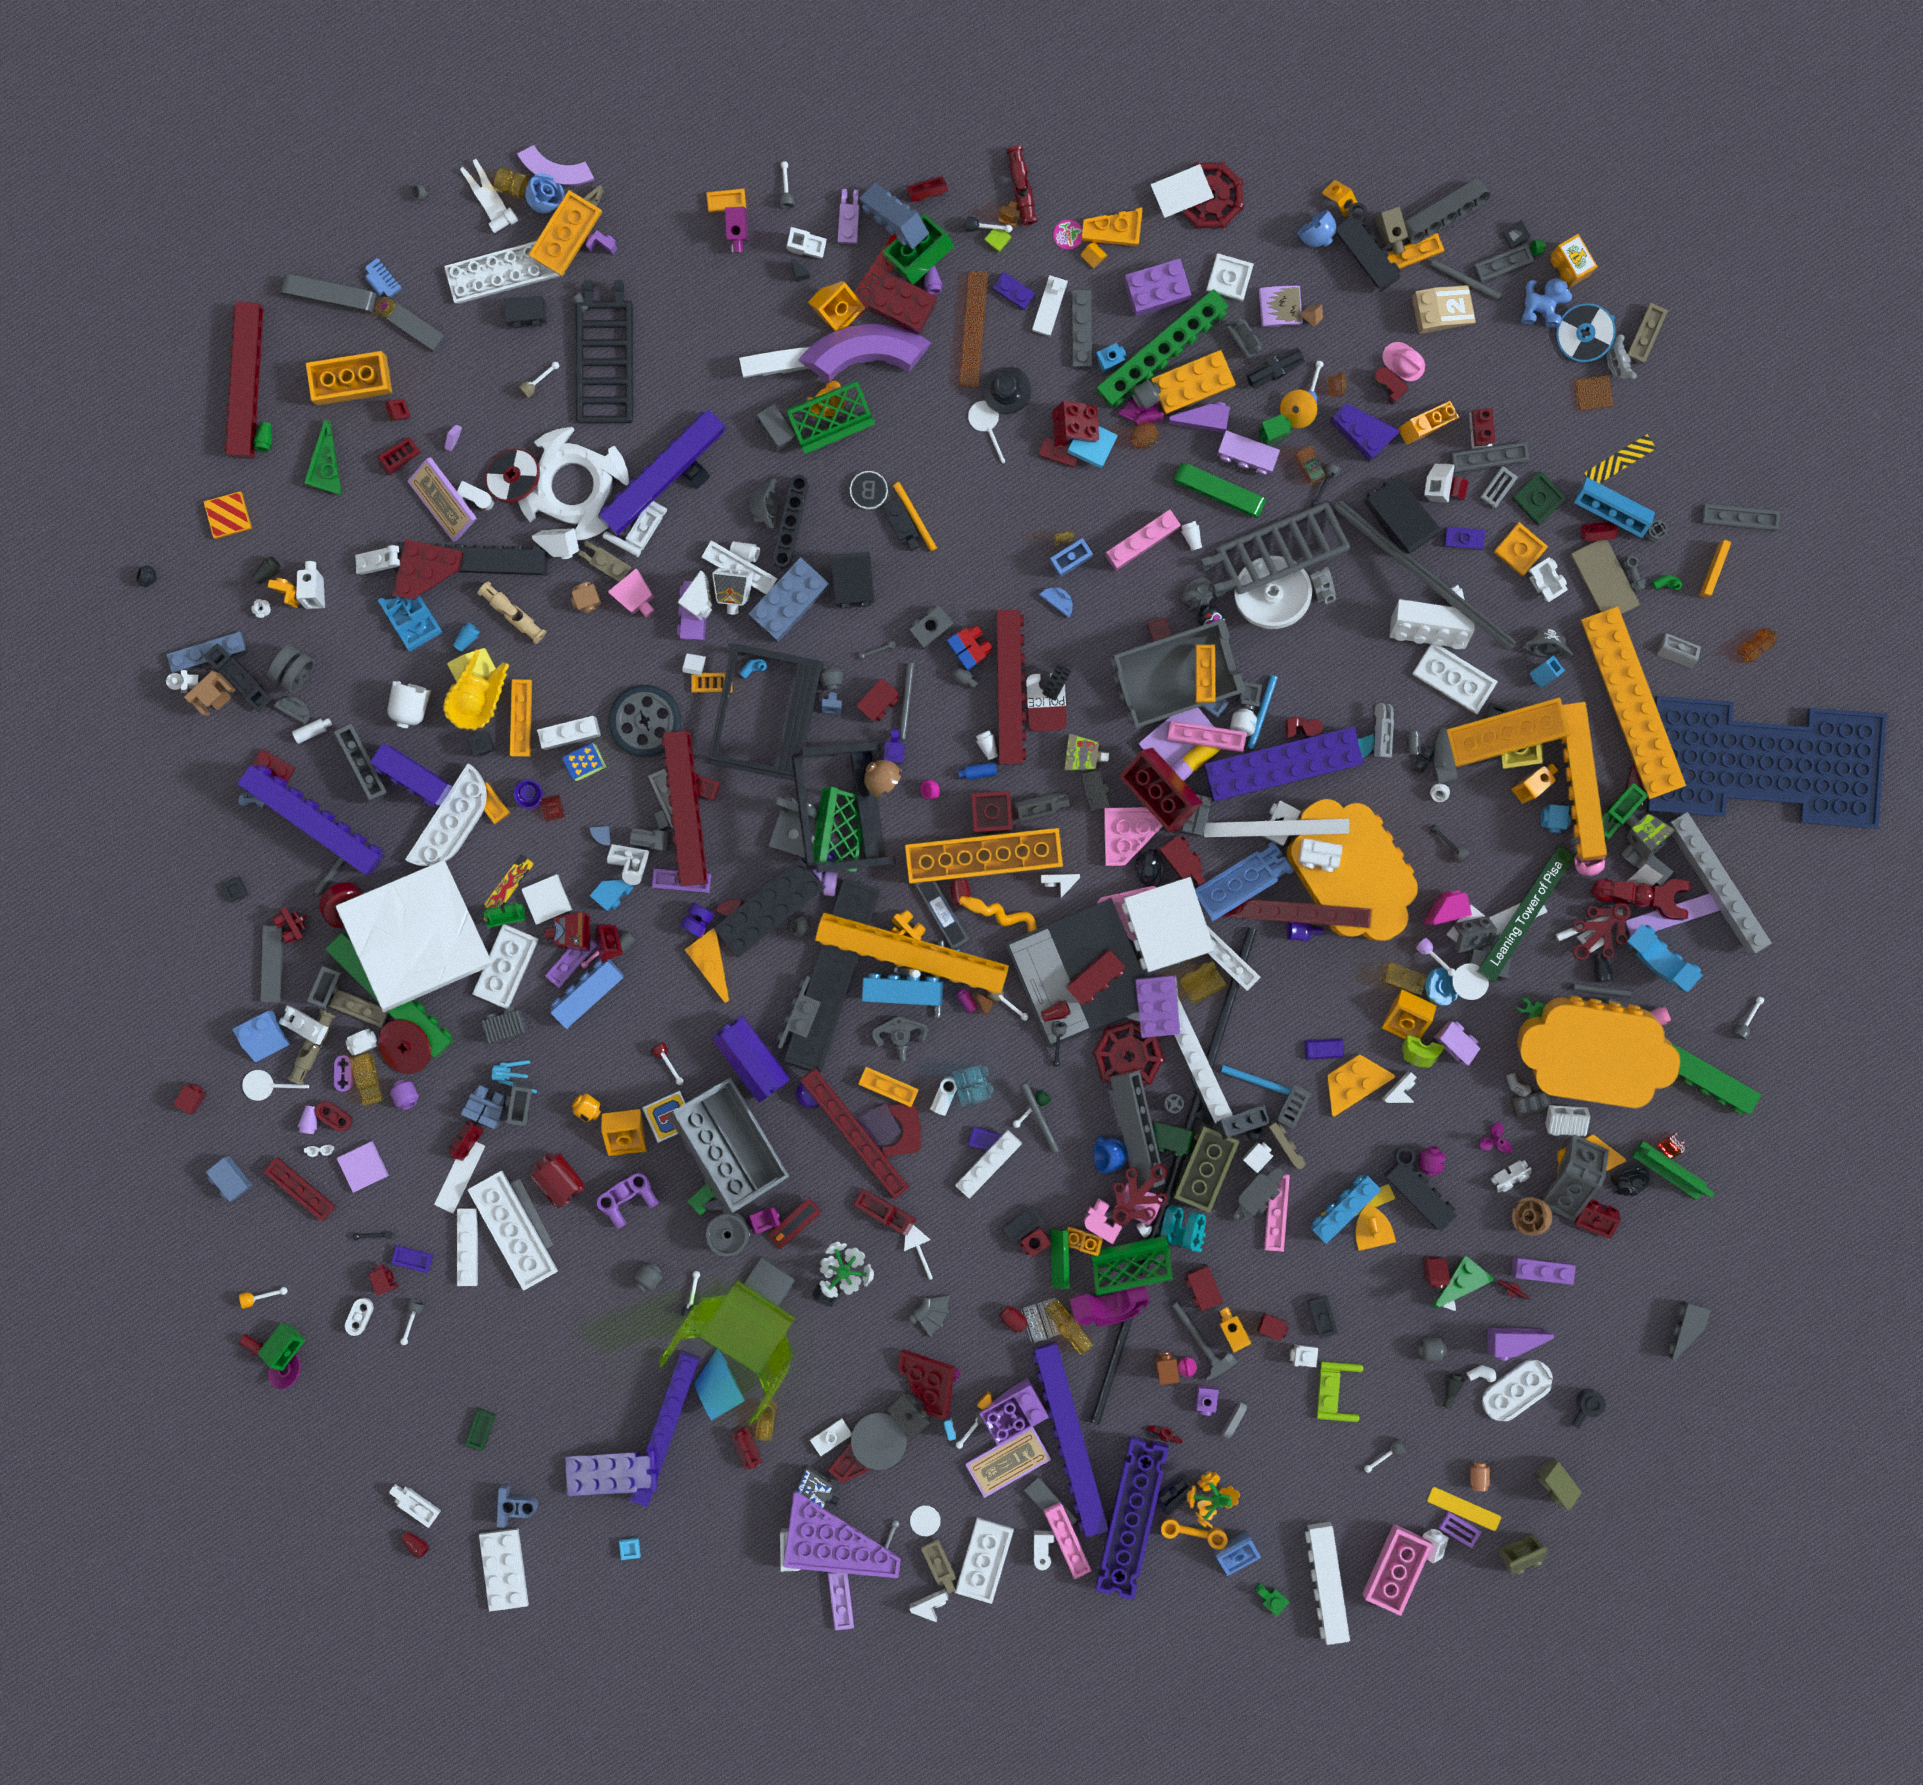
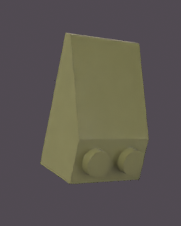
M1533 1534L1497 1549L1510 1575H1519L1530 1566L1537 1567L1541 1565L1547 1556L1545 1546Z

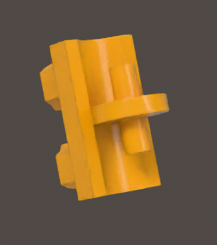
M908 910L900 914L897 913L891 920L895 925L892 929L894 933L920 940L926 929L920 923L913 929L908 925V922L913 918Z

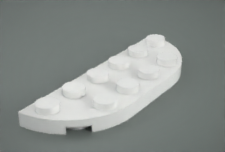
M471 764L466 765L405 859L408 862L420 866H431L443 860L446 862L458 852L481 817L486 805L487 792L483 778Z

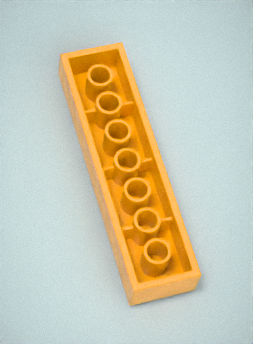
M1586 702L1563 705L1570 736L1561 738V743L1566 746L1563 749L1564 763L1568 762V768L1565 770L1566 780L1571 782L1568 795L1569 800H1573L1574 806H1571L1572 819H1576L1573 831L1574 837L1579 840V844L1576 846L1577 857H1581L1582 862L1605 859L1607 852Z
M1059 828L905 845L910 884L1063 867Z

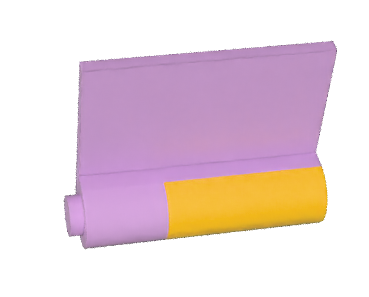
M1199 708L1169 717L1138 743L1143 750L1153 747L1183 781L1221 750L1167 741L1170 721L1214 727Z

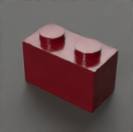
M881 678L856 707L873 723L876 720L880 722L886 715L884 711L889 706L891 708L894 707L899 701L897 698L899 693Z
M1207 1264L1186 1272L1187 1278L1184 1280L1188 1290L1192 1289L1195 1296L1192 1297L1196 1308L1200 1307L1201 1311L1223 1303Z

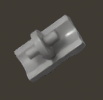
M1326 567L1321 572L1316 571L1311 574V583L1317 601H1324L1325 604L1335 601L1336 593L1329 568Z

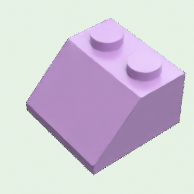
M1448 1021L1433 1038L1440 1045H1444V1048L1460 1064L1468 1066L1480 1049L1476 1045L1478 1041L1472 1035L1467 1036L1463 1032L1464 1027L1460 1023Z

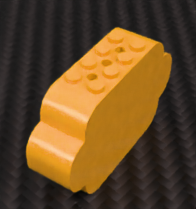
M1330 799L1317 801L1304 808L1297 820L1349 819V834L1297 835L1288 844V861L1314 903L1318 905L1372 909L1371 928L1329 925L1333 932L1344 937L1362 934L1367 939L1374 941L1389 940L1401 933L1408 922L1406 906L1415 899L1418 887L1412 875L1414 870L1409 863L1405 864L1402 859L1404 857L1399 847L1395 848L1392 843L1394 840L1388 830L1385 831L1383 829V821L1378 814L1375 815L1364 804L1353 803L1342 807L1338 802ZM1302 839L1342 845L1339 868L1329 872L1321 870L1322 866L1314 865V868L1302 867V863L1298 862Z
M1578 996L1554 998L1545 1005L1541 1017L1530 1018L1522 1024L1517 1039L1520 1055L1525 1064L1533 1069V1074L1539 1087L1545 1093L1553 1096L1639 1108L1650 1102L1655 1088H1665L1671 1085L1679 1072V1054L1671 1042L1664 1037V1030L1652 1013L1640 1009V1006L1637 1005L1624 1007L1617 1002L1604 1004L1598 999L1584 1001Z

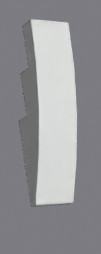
M810 347L741 357L739 360L743 378L757 375L766 376L780 372L784 374L808 369L798 359Z

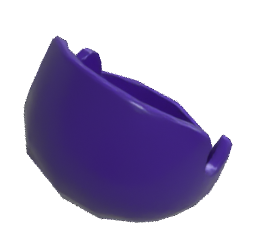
M529 779L518 782L513 791L515 802L520 807L526 809L538 806L543 796L541 786L536 781Z
M801 1082L795 1092L798 1103L806 1108L818 1107V1102Z

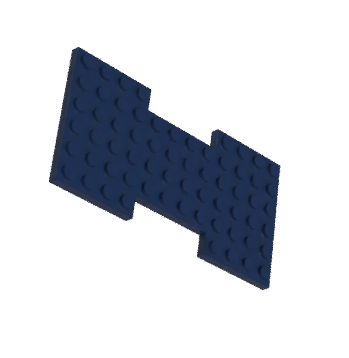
M1664 696L1655 697V705L1686 786L1648 799L1647 811L1680 814L1688 812L1692 815L1725 817L1727 798L1801 804L1800 823L1879 829L1887 714L1808 708L1807 726L1802 727L1732 721L1734 702Z

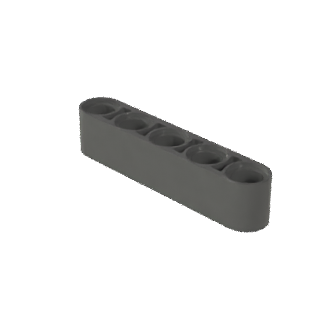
M1479 179L1469 182L1405 221L1404 224L1408 234L1407 239L1412 244L1420 243L1486 203L1491 196V192Z
M291 274L284 275L281 289L282 295L364 313H373L376 293L368 290Z

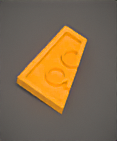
M1142 208L1129 212L1123 211L1110 216L1103 215L1084 219L1081 241L1138 247Z

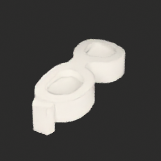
M324 1145L321 1148L316 1146L304 1148V1152L310 1157L317 1156L319 1152L324 1156H328L334 1150L332 1145Z

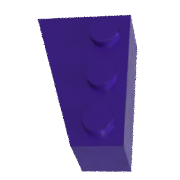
M1347 403L1330 420L1332 425L1369 462L1400 432L1398 429Z

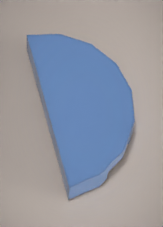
M1057 587L1048 588L1039 594L1041 598L1067 618L1070 617L1073 603L1070 595L1065 590Z

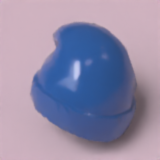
M1103 1136L1098 1137L1093 1149L1094 1164L1099 1173H1113L1123 1168L1128 1159L1125 1144L1118 1138L1106 1139Z

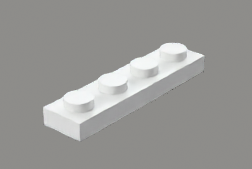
M710 541L702 555L703 559L719 568L753 571L751 586L764 594H767L778 580L776 577L713 541Z
M1207 926L1215 951L1208 954L1248 991L1261 977Z
M1007 1130L955 1186L970 1199L1019 1148L1022 1142Z
M458 1208L457 1286H477L478 1208Z

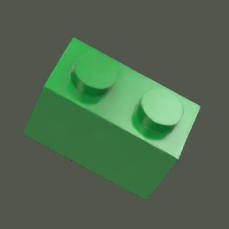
M1284 414L1262 422L1258 432L1263 444L1270 446L1285 440L1291 432L1292 426L1290 420L1285 418Z
M280 1323L258 1352V1355L270 1368L283 1371L305 1342V1339L293 1326Z

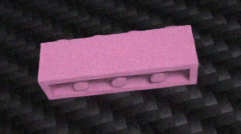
M1168 510L1107 551L1105 556L1114 570L1117 571L1177 531L1181 525L1172 511Z

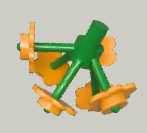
M1209 1471L1204 1473L1197 1483L1205 1492L1212 1489L1214 1493L1212 1497L1196 1495V1487L1194 1485L1191 1490H1188L1186 1495L1187 1502H1190V1508L1194 1507L1195 1499L1202 1500L1197 1503L1199 1514L1197 1512L1195 1514L1198 1516L1197 1521L1199 1525H1203L1205 1528L1207 1525L1213 1528L1206 1520L1213 1518V1515L1217 1513V1507L1223 1508L1225 1506L1230 1509L1233 1505L1239 1503L1238 1498L1240 1497L1239 1491L1233 1490L1232 1486L1221 1488L1218 1491L1216 1483L1220 1481V1477L1216 1472L1211 1473Z

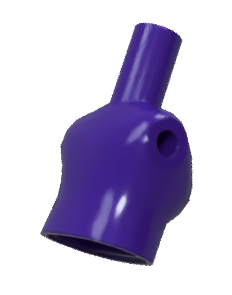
M1287 923L1288 940L1309 941L1311 935H1323L1324 933L1323 927H1311L1310 923Z

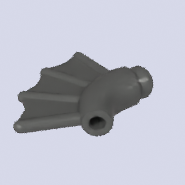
M950 1296L923 1297L921 1306L908 1316L912 1324L919 1322L926 1334L931 1338L937 1329L943 1327V1320L950 1313L948 1310Z

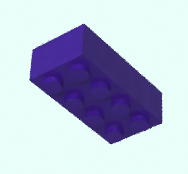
M382 743L370 762L374 765V770L382 775H390V780L398 785H406L408 792L415 796H423L422 800L431 806L441 805L453 785L408 756Z

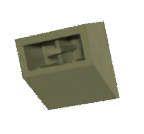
M1553 1458L1536 1471L1540 1476L1537 1480L1548 1492L1551 1491L1549 1496L1560 1508L1564 1506L1569 1511L1582 1492L1559 1461Z

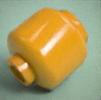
M587 1093L579 1094L571 1105L573 1114L584 1122H589L591 1119L596 1120L601 1113L599 1110L600 1102Z

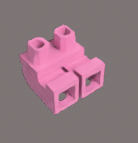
M1098 1198L1094 1207L1090 1205L1087 1209L1088 1213L1084 1217L1085 1226L1089 1231L1113 1244L1122 1229V1225L1117 1224L1115 1221L1112 1224L1106 1221L1107 1215L1105 1213L1109 1204Z

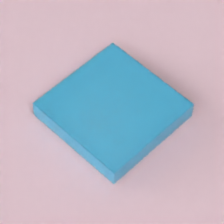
M1099 426V440L1097 442L1073 439L1067 453L1102 469L1118 435Z

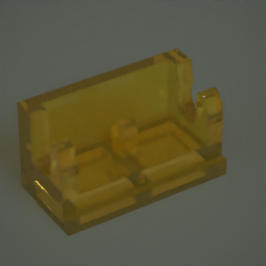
M1389 961L1382 981L1421 995L1427 977L1424 974Z

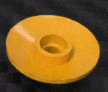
M1293 390L1282 399L1280 413L1290 420L1293 428H1304L1314 421L1317 414V403L1309 392ZM1295 406L1299 408L1298 413L1294 412Z

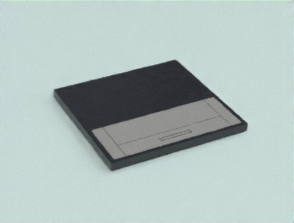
M1112 898L1005 942L1049 1048L1056 1046V1036L1052 1034L1051 1030L1053 1022L1060 1021L1067 1024L1066 1034L1060 1037L1061 1044L1139 1011L1136 979L1145 977ZM1109 948L1125 966L1123 969L1124 973L1119 978L1110 980L1108 982L1110 985L1101 992L1099 990L1094 994L1095 998L1086 1005L1084 1003L1081 1005L1068 991L1066 985ZM1059 1000L1061 1002L1066 1000L1071 1015L1064 1019L1044 1022L1041 1011L1046 1010Z

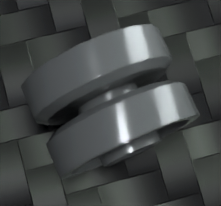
M292 644L287 645L279 652L267 673V678L276 685L282 683L281 687L290 694L295 693L301 688L315 665V660L306 653L300 655L301 651Z
M736 1212L730 1215L729 1213L717 1215L708 1225L706 1231L707 1244L711 1250L725 1257L734 1256L741 1252L750 1237V1226L747 1220ZM726 1231H729L731 1233V1236L729 1238L725 1236Z

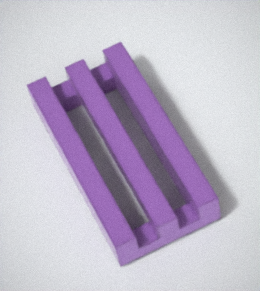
M1449 1511L1446 1512L1445 1518L1443 1517L1442 1523L1438 1525L1440 1530L1471 1549L1482 1533L1479 1529ZM1449 1519H1454L1458 1523L1475 1532V1535H1472L1469 1532L1465 1531L1461 1527L1449 1521ZM1448 1524L1452 1528L1466 1535L1467 1537L1472 1539L1471 1542L1465 1540L1461 1536L1447 1529L1445 1525Z

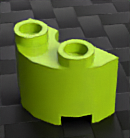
M1407 1035L1402 1044L1403 1058L1417 1067L1429 1068L1438 1060L1445 1046L1433 1042L1425 1046L1421 1043L1420 1038Z

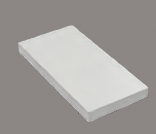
M1433 644L1429 645L1412 673L1418 679L1476 715L1498 682L1445 648Z
M506 924L502 925L489 954L492 966L482 970L472 994L505 1009H509L539 939Z
M977 1517L955 1593L992 1604L1014 1528Z

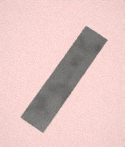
M521 1179L510 1183L545 1248L553 1246Z

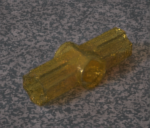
M1058 1299L1045 1308L1046 1313L1057 1325V1329L1066 1340L1070 1341L1080 1355L1086 1353L1093 1346L1092 1341L1082 1331L1080 1324L1075 1321L1072 1314L1070 1315Z

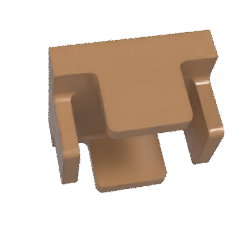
M211 671L184 698L189 703H192L201 714L209 716L211 713L202 704L207 707L212 705L216 710H219L231 699V696L222 686L232 693L236 689L221 673Z

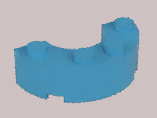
M1642 924L1627 941L1628 947L1631 950L1635 948L1637 951L1635 955L1660 978L1670 985L1672 983L1677 984L1678 990L1688 993L1703 976L1700 973L1701 969L1694 963L1689 964L1683 961L1682 957L1677 953H1671L1667 949L1668 946L1662 940H1658V936L1655 935L1656 931L1651 926Z

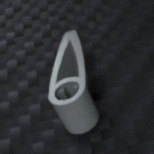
M1446 727L1440 729L1434 750V771L1438 784L1458 779Z

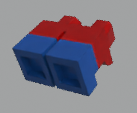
M977 625L970 629L965 628L947 639V643L967 671L986 659V655L993 649L988 640L980 645L977 644L975 639L983 634Z

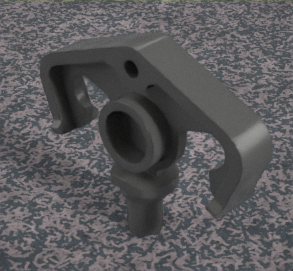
M896 1017L875 1028L872 1036L879 1048L883 1045V1039L880 1038L879 1034L881 1032L890 1033L892 1041L898 1045L894 1049H897L899 1061L907 1060L906 1051L909 1048L905 1044L910 1039V1031L917 1028L920 1029L921 1035L918 1036V1039L924 1043L928 1028L923 1023L903 1017Z

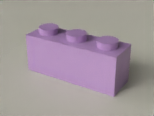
M1225 431L1216 456H1219L1220 460L1230 463L1233 461L1238 463V466L1243 469L1252 468L1256 470V473L1266 476L1272 473L1280 450Z

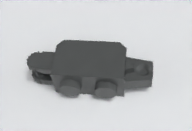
M1277 1167L1270 1174H1259L1238 1197L1239 1204L1241 1205L1234 1214V1217L1239 1222L1244 1223L1252 1215L1254 1216L1258 1213L1261 1215L1268 1207L1266 1203L1270 1199L1274 1200L1280 1194L1279 1188L1281 1185L1279 1182L1286 1175L1284 1168Z

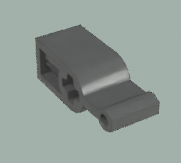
M1631 843L1620 855L1633 865L1637 871L1647 864L1660 873L1663 877L1654 884L1655 886H1662L1673 873L1669 867L1654 855L1645 860Z

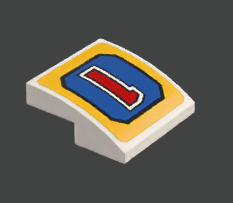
M680 1091L642 1107L657 1143L678 1134L673 1124L669 1123L666 1117L670 1116L669 1113L685 1104Z

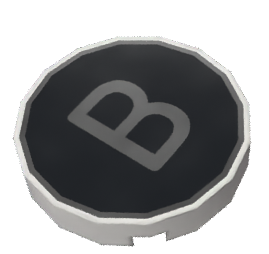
M861 472L851 482V498L862 509H876L887 498V483L876 472Z

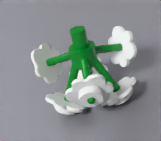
M840 1242L830 1244L829 1248L825 1251L826 1254L835 1253L837 1259L829 1256L828 1258H823L820 1262L822 1266L820 1272L824 1273L825 1277L830 1278L833 1274H837L832 1283L828 1281H820L819 1283L823 1294L830 1298L838 1296V1290L835 1285L840 1279L842 1282L840 1289L844 1290L845 1294L850 1295L853 1291L859 1290L858 1285L861 1284V1279L857 1276H863L864 1286H868V1283L874 1277V1271L870 1264L864 1267V1272L850 1271V1266L856 1268L858 1265L862 1266L864 1264L865 1254L855 1247L845 1250V1261L848 1263L843 1265L839 1251L843 1250L847 1244H840Z

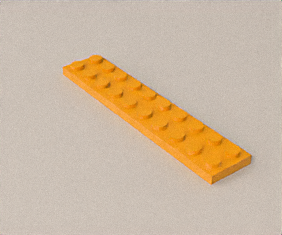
M1617 606L1580 620L1643 788L1648 795L1647 798L1651 799L1686 786L1619 607Z

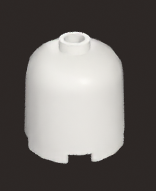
M393 681L387 708L388 716L396 721L399 727L408 728L409 725L419 724L424 718L431 690H426V688L408 683V686L401 684L400 681Z

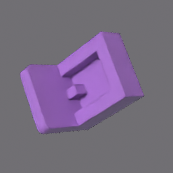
M597 230L594 234H590L586 240V248L590 252L594 250L597 244L613 255L618 249L615 244L616 241L610 235L606 234L604 236Z

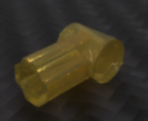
M764 1400L760 1405L756 1439L762 1441L772 1440L777 1405L773 1400ZM770 1407L773 1412L766 1414L763 1408Z

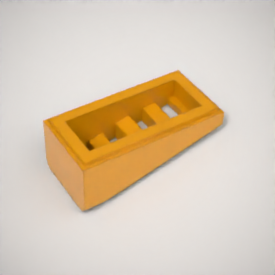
M726 673L691 674V692L722 693ZM699 677H702V688H699ZM707 677H709V688H707ZM715 677L717 678V688H715Z

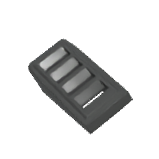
M1294 1083L1277 1115V1121L1295 1128L1312 1092ZM1297 1092L1305 1097L1302 1099L1294 1095V1093ZM1291 1099L1301 1103L1300 1106L1291 1102ZM1288 1106L1291 1107V1108H1293V1109H1295V1110H1297V1112L1295 1113V1112H1293V1111L1287 1109ZM1284 1114H1287V1115L1293 1117V1119H1291V1118L1285 1116Z

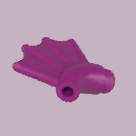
M1127 400L1125 408L1118 411L1119 415L1133 421L1138 428L1145 423L1163 422L1164 412H1158V403L1148 409H1144L1143 407L1139 408L1135 400Z

